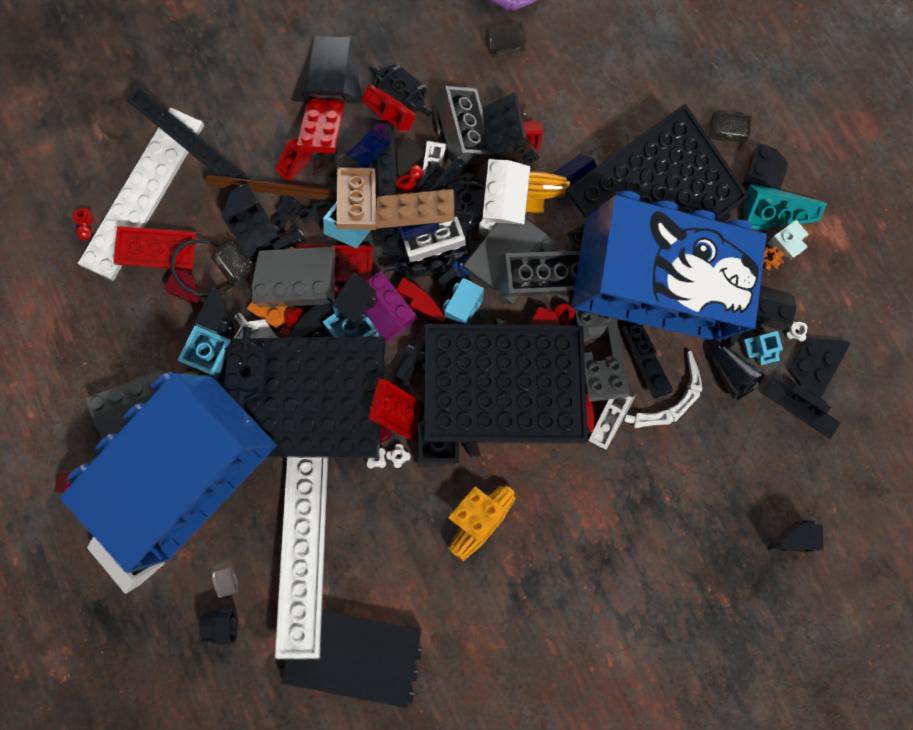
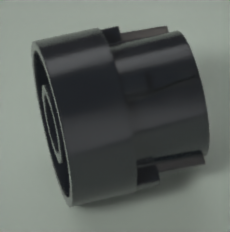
M219 608L217 611L201 615L199 622L201 642H211L218 645H233L238 634V615L235 608Z

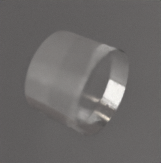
M232 567L213 572V583L219 598L238 593V581Z

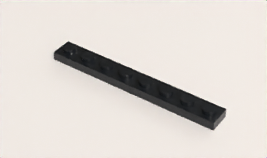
M139 86L126 99L129 104L215 175L251 180Z
M375 122L379 196L398 195L394 126L390 122ZM400 226L381 228L382 256L402 255Z

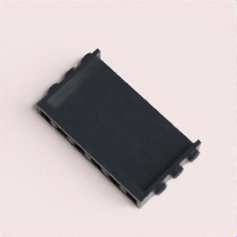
M322 610L320 659H286L285 665H282L279 678H282L281 684L407 708L408 703L412 704L414 690H411L412 681L416 682L419 669L415 668L416 660L421 659L423 647H419L422 629Z

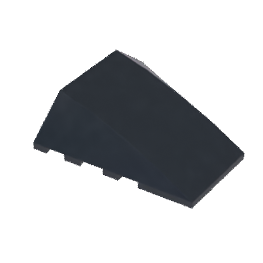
M314 37L292 101L308 102L311 95L345 96L346 103L364 104L361 101L363 96L351 37Z

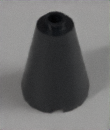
M719 346L712 352L713 356L711 359L733 400L744 398L755 390L754 386L757 382L760 385L764 381L766 375L763 371L729 347Z

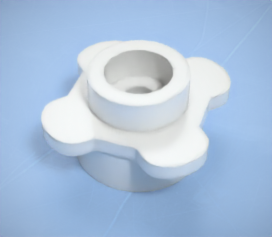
M793 321L787 337L804 341L806 339L807 325L802 322Z
M397 444L394 450L387 453V458L392 460L395 468H400L405 461L410 460V454L405 452L403 445Z
M380 448L378 460L368 458L367 467L370 469L374 467L384 468L386 466L384 458L386 451Z

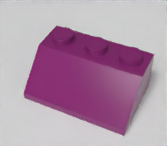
M380 271L366 281L376 290L378 298L374 308H370L366 314L378 330V334L386 338L385 343L387 344L415 324L417 318L383 272Z

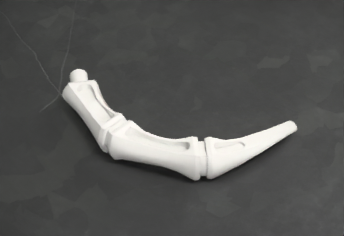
M692 351L687 352L690 379L687 389L678 403L667 410L655 413H637L636 416L626 414L625 422L634 424V428L667 425L676 422L700 397V392L702 391L701 377Z

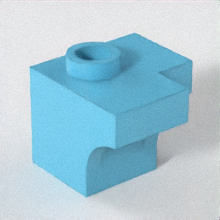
M778 331L742 340L747 359L756 357L759 366L780 361L779 352L783 350Z

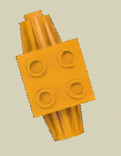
M530 171L526 212L544 213V199L565 197V193H567L565 190L570 187V181H566L567 178L563 176Z
M506 485L505 487L499 486L487 496L474 487L448 517L460 527L448 549L460 560L464 561L484 544L504 520L516 499L514 497L515 492Z

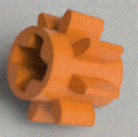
M776 246L773 249L765 247L763 265H766L765 268L770 270L773 267L778 270V266L784 263L781 259L784 253L778 251Z

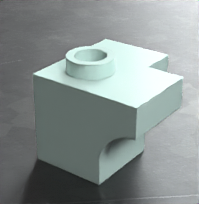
M795 220L777 233L768 245L771 249L776 246L778 251L784 253L783 256L792 260L807 248V245L802 240L809 234Z

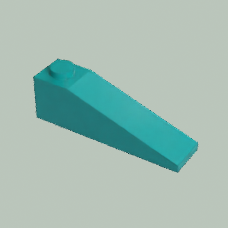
M750 184L747 190L750 197L743 201L744 221L752 224L751 229L767 230L769 227H785V225L791 224L795 220L799 224L820 221L827 203L769 187Z

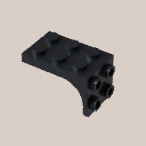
M515 92L482 107L490 154L495 160H509L527 165L539 159L538 152L533 148L526 134L519 98Z

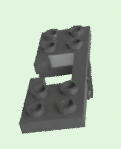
M575 309L577 326H583L584 341L608 337L611 348V360L594 362L592 352L584 353L585 379L589 402L629 397L630 392L617 319Z

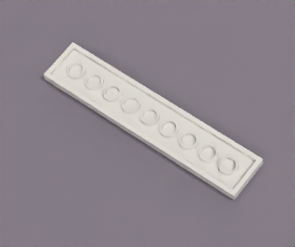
M169 109L171 114L199 135L204 127L202 121L175 109ZM160 128L157 129L78 262L81 267L114 281L122 267L121 265H114L117 226L145 228L188 154V151Z
M287 458L276 659H320L328 458Z

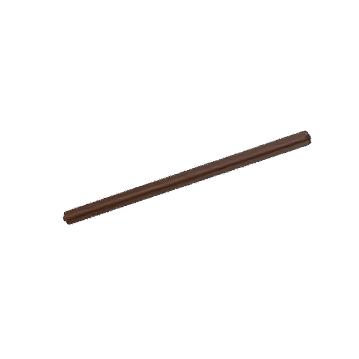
M213 175L206 177V185L209 187L235 189L239 185L248 183L252 192L337 201V190Z

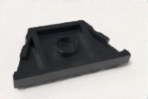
M807 338L788 372L798 382V385L806 387L810 391L809 393L821 398L851 342Z

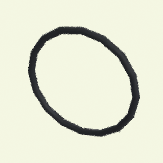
M205 239L186 241L179 246L171 257V272L175 281L183 290L199 297H208L209 295L187 288L178 279L175 271V258L180 250L195 243L212 244L220 248L230 258L233 265V278L229 285L218 293L222 295L232 288L237 278V265L233 255L224 246Z

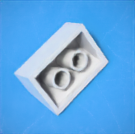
M489 159L483 219L486 222L524 225L530 166L509 160Z
M455 217V221L434 223L402 233L410 262L420 261L426 257L439 255L442 252L455 250L466 245L457 217Z
M94 536L87 547L125 594L141 585L165 563L163 562L126 574Z

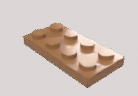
M337 167V229L376 230L375 168Z
M453 189L377 197V228L455 221Z

